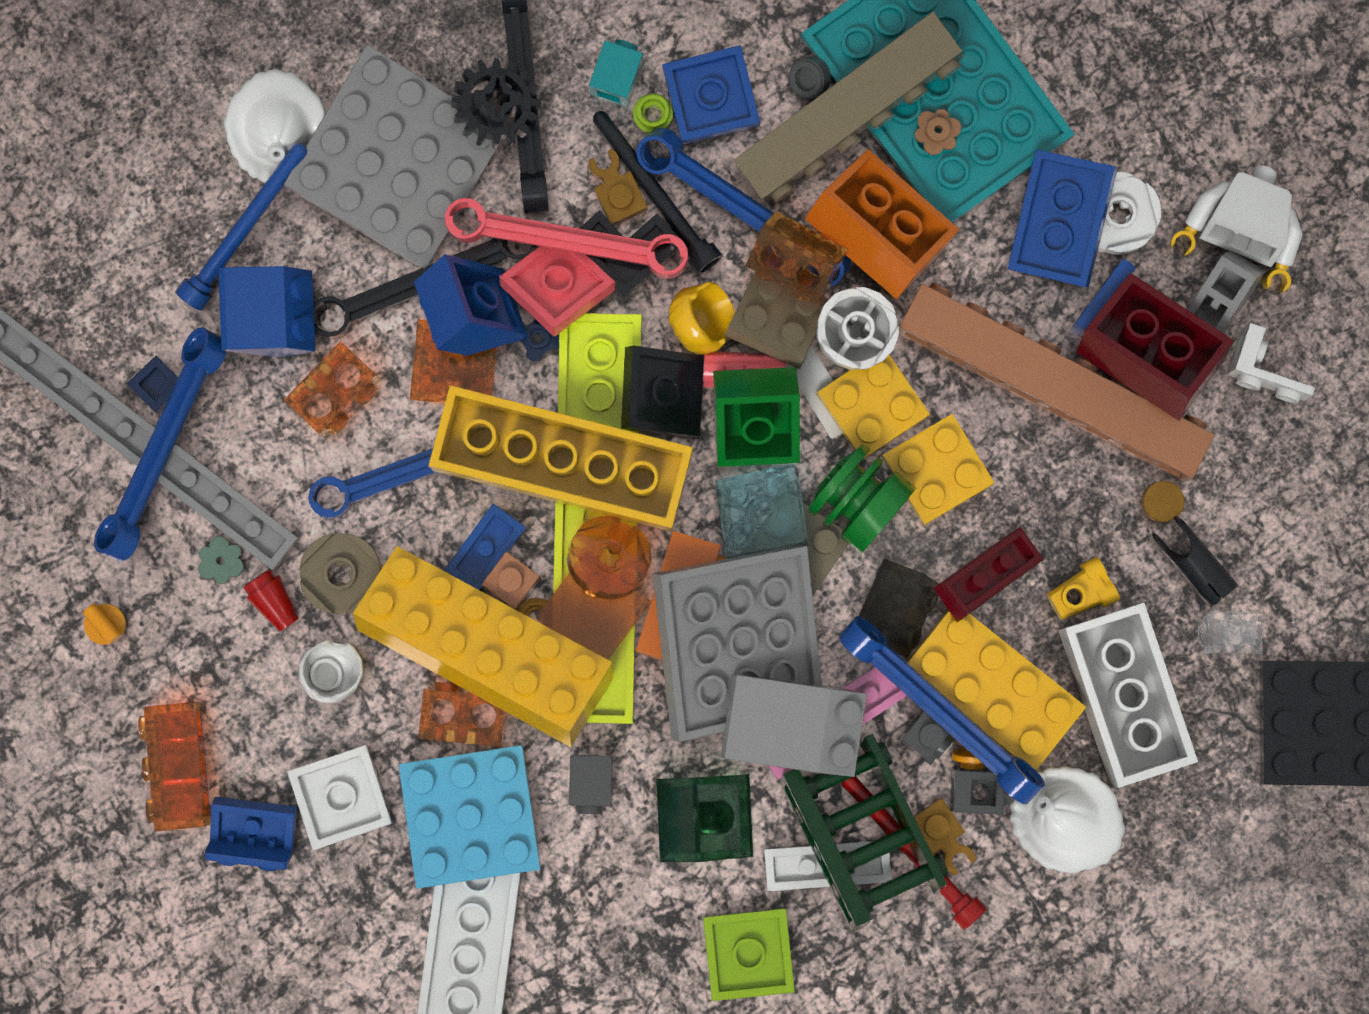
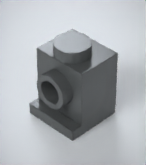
M922 709L898 740L931 765L936 758L939 759L953 742V736Z
M951 770V812L1004 815V806H1011L1012 797L1000 786L993 772ZM978 784H983L987 788V796L982 800H977L973 796V789Z

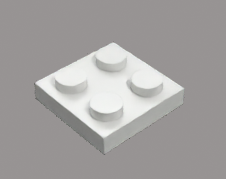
M368 745L287 772L312 850L393 824Z

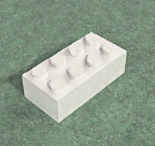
M1145 603L1058 630L1082 703L1086 706L1085 712L1111 787L1120 788L1198 762Z

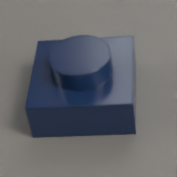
M156 355L127 385L155 413L159 414L165 408L179 377Z

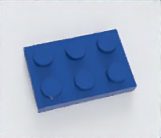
M1036 149L1008 269L1089 288L1118 167Z

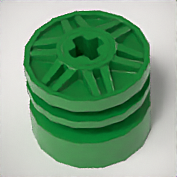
M863 443L858 449L842 457L817 487L812 504L807 509L816 516L826 503L830 504L834 510L823 522L827 527L837 521L842 515L849 521L840 538L860 555L916 490V487L897 471L890 474L882 482L878 481L875 476L883 462L879 456L867 470L859 464L870 451Z

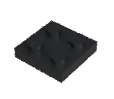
M634 345L625 347L621 429L689 438L699 437L704 356Z

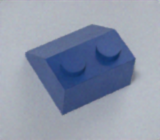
M444 254L414 281L420 305L424 310L437 350L468 356L523 340L527 336L515 299L500 286L499 276L505 273L503 268Z
M286 266L224 267L218 269L221 351L279 358L315 352L313 280L311 270Z

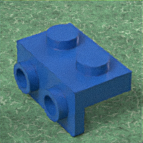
M215 796L211 807L210 841L205 850V860L217 861V863L224 866H234L237 864L257 866L265 871L287 869L295 851L297 806Z

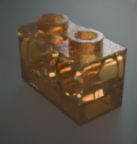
M776 211L762 226L745 266L756 271L757 275L762 279L776 282L791 290L799 299L818 304L830 289L848 249ZM771 246L778 248L783 256L777 255ZM807 265L814 267L819 275L813 274Z
M340 341L284 401L325 439L329 433L333 436L337 435L348 424L350 417L347 415L358 403L364 406L376 395L379 389L375 385L380 381V378ZM349 368L359 370L360 379L354 387H341L339 379L343 371ZM319 398H328L331 401L330 412L322 418L313 417L311 407L314 401Z
M434 682V690L423 689L418 739L504 747L507 712L474 694L458 692L459 686L453 683ZM441 700L450 701L455 710L453 719L446 724L437 722L433 716V708ZM482 704H489L496 712L495 722L488 728H481L474 721V712Z

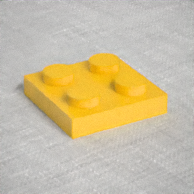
M890 355L880 364L866 370H849L816 393L854 451L862 443L870 449L864 459L930 415Z
M953 413L881 456L891 473L897 471L916 487L908 501L923 526L994 484L993 479Z

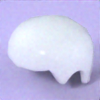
M328 640L322 641L304 653L298 666L299 684L309 697L316 701L339 703L353 695L364 675L363 659L350 643L341 644Z

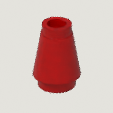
M271 569L266 570L243 586V589L248 594L245 599L275 626L278 632L299 619L280 575L275 577Z

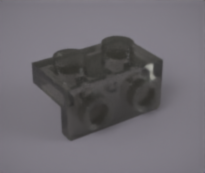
M883 559L859 616L875 625L885 636L887 645L898 655L909 658L912 650L918 646L921 640L922 627L928 613L937 604L938 595L933 588L939 583L924 573Z

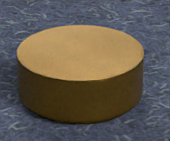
M1159 481L1150 485L1144 491L1141 499L1145 515L1152 521L1159 523L1169 522L1174 519V516H1179L1183 511L1185 503L1181 489L1169 481Z

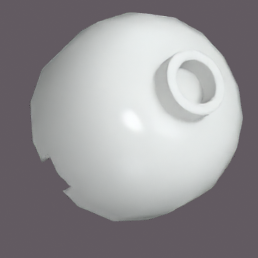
M866 287L846 289L834 294L822 307L816 322L817 341L823 354L834 364L848 370H866L880 364L894 350L899 336V326L894 307L881 293Z

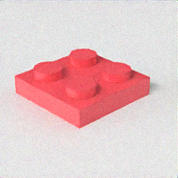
M539 246L499 276L500 286L554 337L615 291V281L586 254Z

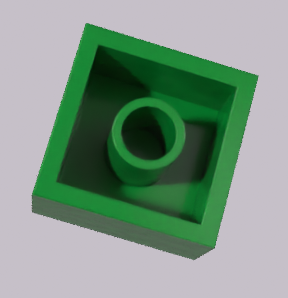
M796 367L713 371L717 466L800 463V393Z

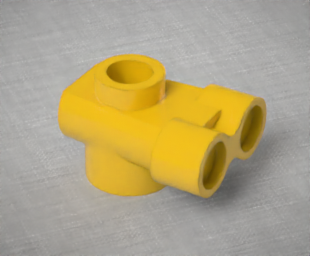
M1097 556L1081 564V571L1047 593V598L1060 620H1064L1099 604L1102 608H1106L1120 600L1116 587L1109 579L1104 565ZM1070 589H1075L1080 593L1081 600L1076 605L1069 603L1067 600V592Z

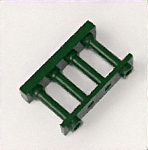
M873 733L866 736L861 744L865 754L857 757L855 776L872 769L883 790L882 792L832 815L827 813L821 815L814 801L818 798V793L853 777L821 773L810 778L808 775L803 777L800 770L793 769L784 773L780 780L784 793L851 932L869 924L872 920L869 913L873 912L874 906L927 881L933 893L936 894L947 885L945 878L948 877V871L939 854H932L889 767L893 762L886 745L883 742L877 743ZM891 806L901 829L849 853H846L845 850L838 851L832 838L836 836L837 830ZM910 845L920 865L919 867L868 891H865L863 888L857 890L851 877L855 873V868L902 846Z

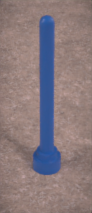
M296 143L291 147L199 274H193L190 279L185 278L175 292L183 301L197 310L202 311L212 298L210 292L213 290L211 284L218 276V269L224 268L283 188L291 171L307 155V148L304 144Z

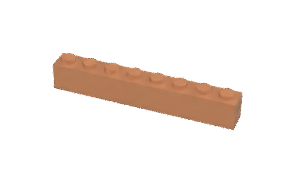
M931 283L930 287L921 284L899 326V335L1184 482L1194 477L1215 434L1206 430L1208 425L1205 422L1191 415H1185L1184 418L1178 421L1145 398L1133 393V390L1112 377L1110 381L1097 374L1098 368L1093 364L1080 358H1076L1075 362L1060 355L1062 350L1053 343L1042 339L1037 343L1025 337V330L1009 321H1003L1000 324L988 318L989 312L986 309L972 302H967L965 306L951 299L952 292L938 284Z

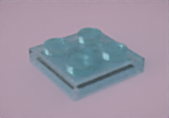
M794 464L715 480L726 559L798 544L809 546L798 468Z

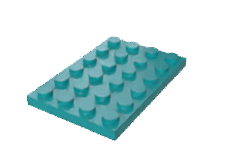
M848 0L802 32L800 37L814 57L822 59L827 64L831 73V80L834 84L842 80L932 12L936 14L964 54V58L958 61L961 67L954 74L942 81L939 77H936L925 86L928 90L925 95L910 105H907L905 101L892 110L894 117L882 127L874 130L871 125L867 128L906 182L952 223L1032 167L1036 149L1054 152L1074 137L1075 134L976 0ZM944 109L949 113V118H955L960 122L961 132L955 137L956 145L952 150L943 149L938 155H929L924 150V143H919L915 139V132L919 129L917 119L925 111L935 114L937 110ZM939 128L934 129L936 133H941Z

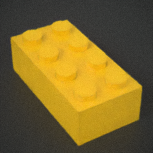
M947 609L906 660L908 664L1012 757L1016 756L1025 760L1035 770L1040 767L1086 708L1085 705L971 614L956 622Z

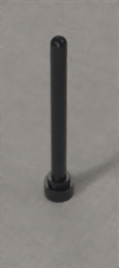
M597 111L593 115L594 124L629 171H631L634 178L678 237L685 243L688 249V264L697 275L708 271L722 259V253L713 242L708 243L705 238L702 240L699 238L652 173H649L640 165L636 152L608 114L604 111Z

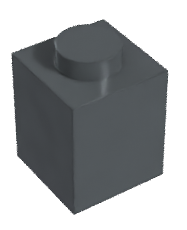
M570 755L569 805H577L579 814H602L603 806H611L613 756Z

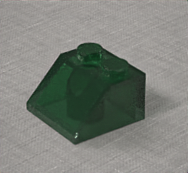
M749 774L656 779L660 862H705L753 857Z

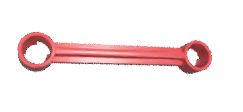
M461 198L454 201L445 213V223L449 233L454 239L462 243H472L479 240L482 236L643 264L648 265L656 276L663 279H672L679 276L685 270L688 262V251L685 243L679 237L671 234H663L652 241L489 213L485 212L477 201L470 198ZM462 208H473L477 213L478 221L481 222L479 228L471 234H463V230L457 228L453 222L454 214ZM665 243L675 244L679 249V257L683 258L677 268L666 271L665 266L657 262L654 252L658 246Z

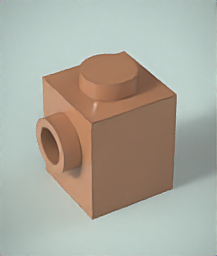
M505 552L484 580L482 586L489 590L487 595L518 610L542 578L508 552Z

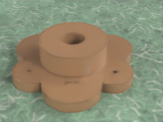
M944 109L937 110L935 114L925 111L917 119L919 129L915 132V139L919 143H924L923 146L926 153L938 155L943 149L952 150L955 147V137L961 132V124L957 119L949 118V113ZM939 128L941 133H936L934 129Z

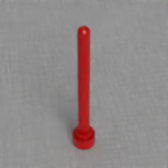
M856 776L840 783L857 802L873 796ZM886 809L870 815L887 835L901 829L900 824ZM909 844L899 848L916 867L920 866ZM946 877L947 885L939 893L951 905L949 910L954 914L952 919L964 931L987 910V907L977 896L972 898L968 893L963 894Z

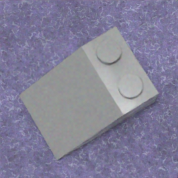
M733 674L721 758L815 773L855 777L867 694L840 687Z

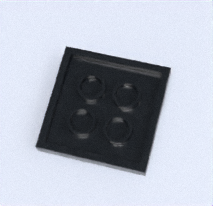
M1260 661L1261 785L1369 786V662Z

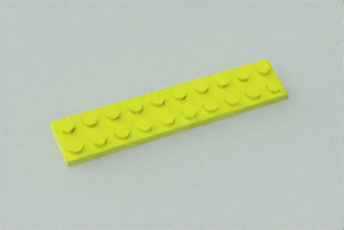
M585 313L560 332L558 413L621 429L625 347L641 346L642 314ZM627 430V431L639 433V431ZM555 502L552 630L612 662L613 679L586 723L633 724L637 523Z

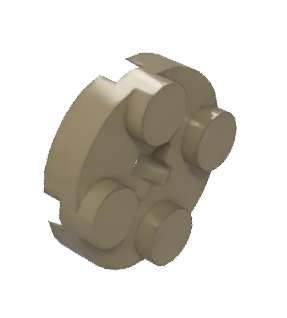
M338 533L322 536L306 549L301 558V590L307 600L319 610L342 616L354 612L382 569L380 559L372 546L356 535ZM337 564L343 567L348 564L351 570L348 572V575L351 579L348 583L345 584L341 581L336 585L332 583L331 579L334 573L331 568L333 565Z

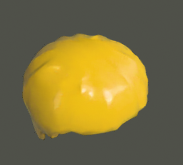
M704 282L696 286L683 288L675 294L669 307V324L674 331V335L687 350L695 354H708L719 351L729 337L725 336L735 314V309L727 294L717 283Z

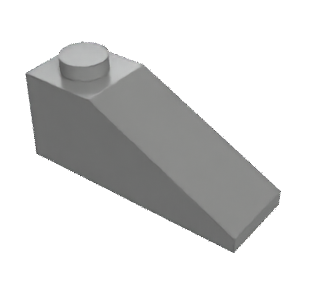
M1228 251L1221 256L1188 310L1225 334L1266 271L1241 255Z

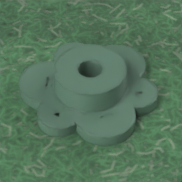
M218 536L213 538L209 547H202L199 551V557L203 560L198 567L199 574L205 579L214 578L219 584L227 583L229 576H240L244 570V564L239 559L242 553L241 548L235 544L230 545L229 541L224 537ZM220 558H224V563L222 565H219L218 560Z

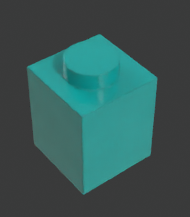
M616 39L615 43L604 40L589 83L591 96L627 108L629 107L644 63L643 53L637 51L638 47L635 44L621 39Z

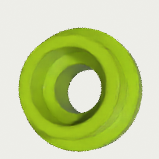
M656 93L646 94L635 103L633 119L641 131L649 134L654 129L668 128L673 120V108L669 100L664 96ZM649 109H657L661 116L656 121H650L646 118L645 114Z

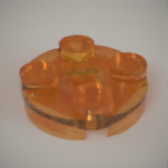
M615 516L592 518L578 529L569 544L567 553L569 572L576 584L582 588L583 593L590 598L618 599L633 593L642 584L651 563V549L648 540L635 525L630 527L628 524L620 522L621 518ZM602 549H608L610 554H618L619 559L615 561L614 566H608L606 563L601 562L599 558L603 554Z

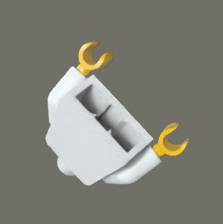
M1257 166L1253 169L1252 175L1244 172L1237 173L1232 183L1221 181L1203 192L1184 221L1187 224L1184 231H1179L1172 237L1170 248L1172 249L1177 238L1186 237L1190 241V248L1184 256L1189 255L1196 245L1194 236L1197 231H1200L1202 233L1199 239L1269 267H1272L1277 262L1275 269L1269 270L1263 275L1262 286L1264 289H1269L1272 277L1278 274L1282 280L1278 292H1284L1291 285V277L1287 273L1288 266H1293L1303 233L1296 211L1291 208V193L1274 185L1277 174L1272 168Z

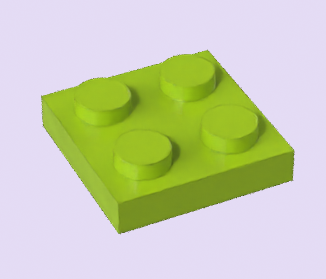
M786 908L703 916L712 1001L795 993Z

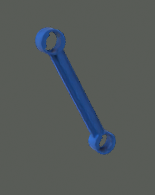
M667 128L654 129L638 144L636 151L637 159L646 171L652 174H664L669 171L804 261L808 277L817 285L823 287L834 286L841 281L850 269L851 259L829 240L817 242L683 153L682 142L673 131ZM658 140L664 143L669 149L671 157L667 159L661 157L654 158L649 149V141ZM828 253L838 261L840 268L837 270H829L827 268L822 270L817 263V254Z
M200 327L195 329L186 339L181 354L185 365L116 513L107 516L97 529L94 539V546L97 552L117 561H125L136 550L140 540V528L137 523L206 375L214 373L225 359L227 351H221V336Z
M433 448L343 481L335 477L320 478L310 488L309 504L313 511L323 518H341L350 510L354 502L437 473L428 466ZM325 485L336 486L340 493L345 492V502L336 512L334 509L321 507L317 501V494Z
M856 616L839 635L841 643L852 655L865 663H871L991 770L996 775L1000 786L1013 799L1022 804H1028L1045 786L1041 775L1029 763L1019 757H1012L889 647L885 636L871 622L863 617Z

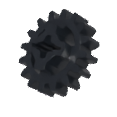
M494 58L492 67L487 68L485 63L480 60L477 62L476 73L468 68L464 70L462 77L465 83L456 81L453 91L460 96L452 97L451 107L460 109V111L455 114L453 120L455 123H466L462 134L464 137L471 135L473 132L478 135L476 141L478 146H481L485 139H489L493 149L498 148L500 140H505L507 145L512 147L516 141L515 134L523 139L527 138L530 132L527 125L535 126L538 120V116L533 112L539 110L541 100L531 98L537 93L538 86L537 84L526 85L525 82L529 75L527 70L519 75L514 73L515 62L511 61L505 69L501 68L499 58ZM488 81V85L483 90H474V93H471L478 84ZM506 83L511 85L516 91H513ZM494 90L496 91L498 104L502 106L498 117H496V109H494L493 102H490ZM521 115L515 123L504 127V122L509 117ZM475 116H478L486 125L478 121Z

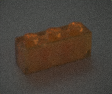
M201 702L143 707L144 716H139L138 728L141 741H146L148 757H143L142 773L144 781L150 782L151 798L146 799L145 806L148 823L154 824V832L210 826L211 814Z

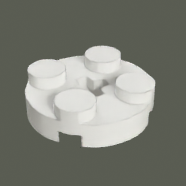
M1117 172L1098 248L1099 252H1107L1113 255L1135 252L1150 240L1159 225L1161 205L1155 190L1147 182L1143 183L1140 179L1135 178L1133 174L1127 172ZM1119 203L1121 209H1128L1130 215L1124 218V224H1118L1116 219H1111L1109 213L1113 211V204Z

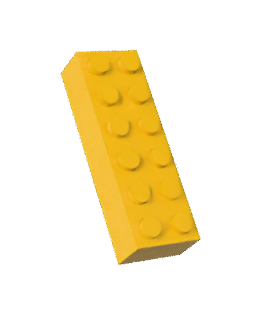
M450 385L428 466L433 471L672 532L693 447Z
M396 546L353 612L357 631L569 747H572L613 679V668L610 660Z

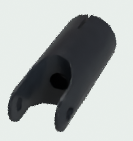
M1174 516L1178 526L1190 539L1191 552L1178 554L1172 551L1156 533L1152 534L1154 541L1209 607H1212L1221 601V598L1223 599L1232 592L1238 584L1192 529L1181 518Z

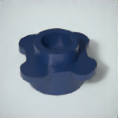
M535 318L533 322L525 326L527 336L523 340L518 341L522 342L527 350V358L533 362L540 361L542 356L549 353L552 349H559V334L554 337ZM536 334L542 335L541 341L534 339Z

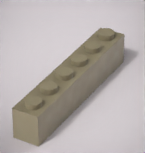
M932 12L735 158L734 161L762 200L769 202L773 199L777 203L795 190L793 183L806 174L809 179L828 166L825 159L839 150L841 154H844L855 147L861 141L858 135L871 125L876 130L894 117L892 110L905 101L907 105H910L920 99L928 91L925 86L936 77H939L942 81L954 74L961 67L958 61L964 58V54L936 14Z

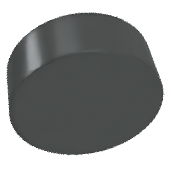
M809 56L800 59L790 69V86L801 98L812 99L827 91L830 86V70L827 64L818 57Z

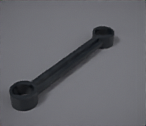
M501 0L509 63L511 61L515 62L514 73L517 75L526 70L529 72L525 82L526 85L535 84L527 0ZM535 94L531 98L537 99V95ZM538 111L533 112L538 116L535 126L527 125L530 131L528 137L523 139L516 134L525 214L549 212ZM518 114L517 117H514L515 122L520 118V114Z
M494 238L453 256L491 266L506 259L510 262L518 263L539 246L531 245L527 253L516 255L507 250L508 240ZM433 264L426 266L425 269H418L343 301L332 296L318 299L314 303L315 332L326 340L341 339L350 331L353 322L418 296L414 281ZM327 305H338L345 312L343 326L333 332L321 330L318 326L321 325L320 318L323 312L327 310Z

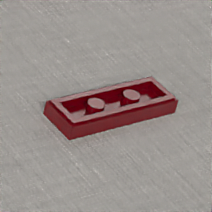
M1020 526L933 589L956 622H959L1044 559Z

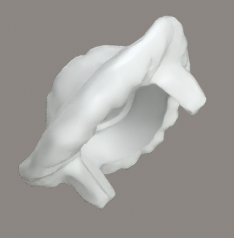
M272 69L267 72L254 74L231 98L224 119V129L227 132L226 140L233 157L238 161V166L247 171L250 177L258 178L261 182L266 183L294 144L302 143L307 146L326 114L324 105L320 97L310 89V86L292 72Z
M1050 766L1043 771L1037 770L1043 778L1045 786L1028 804H1022L1013 799L1010 806L1012 812L1010 822L1013 825V834L1019 839L1021 847L1034 860L1039 861L1043 867L1064 873L1091 870L1099 865L1108 863L1112 856L1121 848V839L1125 834L1122 811L1118 807L1117 798L1110 787L1101 781L1098 775L1088 773L1079 768H1071L1069 766L1056 768Z

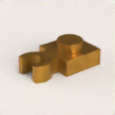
M611 149L608 151V155L612 164L608 169H600L596 165L594 158L589 159V168L592 175L604 183L595 187L594 191L607 219L615 226L648 211V207L631 171L621 176L619 175V157Z
M942 798L937 799L914 816L932 854L934 855L939 850H942L944 853L943 862L948 872L953 875L959 873L952 862L954 855L957 853H964L971 863L976 861L974 852L969 847L959 844L956 840L965 831Z

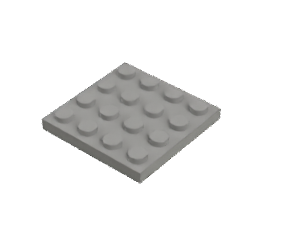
M366 45L306 146L307 155L291 171L284 183V187L417 267L425 269L448 232L445 223V213L448 207L458 199L469 197L496 149L492 148L491 140L485 139L481 146L476 145L478 135L474 132L467 137L462 135L466 123L454 122V116L460 109L451 107L452 97L371 46ZM475 116L478 121L486 125L478 116ZM458 210V211L454 214V216H453V222H454V220L456 219L457 215L459 214L460 210Z
M798 544L653 573L672 740L682 742L725 732L733 674L822 685L807 546Z

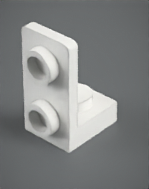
M1250 323L1241 330L1227 375L1237 378L1236 383L1247 389L1260 390L1261 387L1276 391V398L1289 403L1298 404L1300 400H1307L1313 396L1315 388L1254 367V364L1259 365L1262 362L1268 342L1262 340L1266 328Z

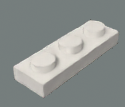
M873 841L835 844L839 852L845 850L846 853H849ZM810 845L764 849L767 891L830 887ZM887 853L855 868V873L851 875L854 884L885 883L891 880L890 854Z

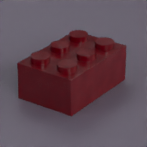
M1130 272L1085 329L1076 353L1180 421L1224 363L1234 340Z

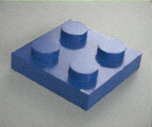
M741 45L662 64L682 145L760 126V119Z

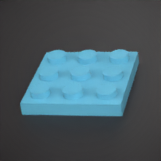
M523 745L398 764L416 889L541 869Z

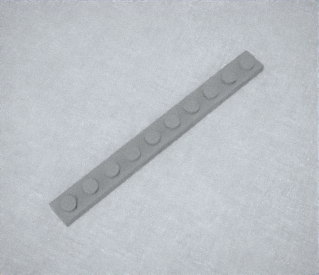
M0 308V361L127 459L138 465L155 427ZM174 444L157 482L267 567L275 571L300 538L178 444Z

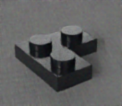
M600 210L579 228L622 236ZM655 214L629 238L652 241L663 234L677 235L658 214ZM672 243L662 244L655 249V258L660 265H663L679 249ZM587 255L615 281V290L623 299L653 274L648 265Z

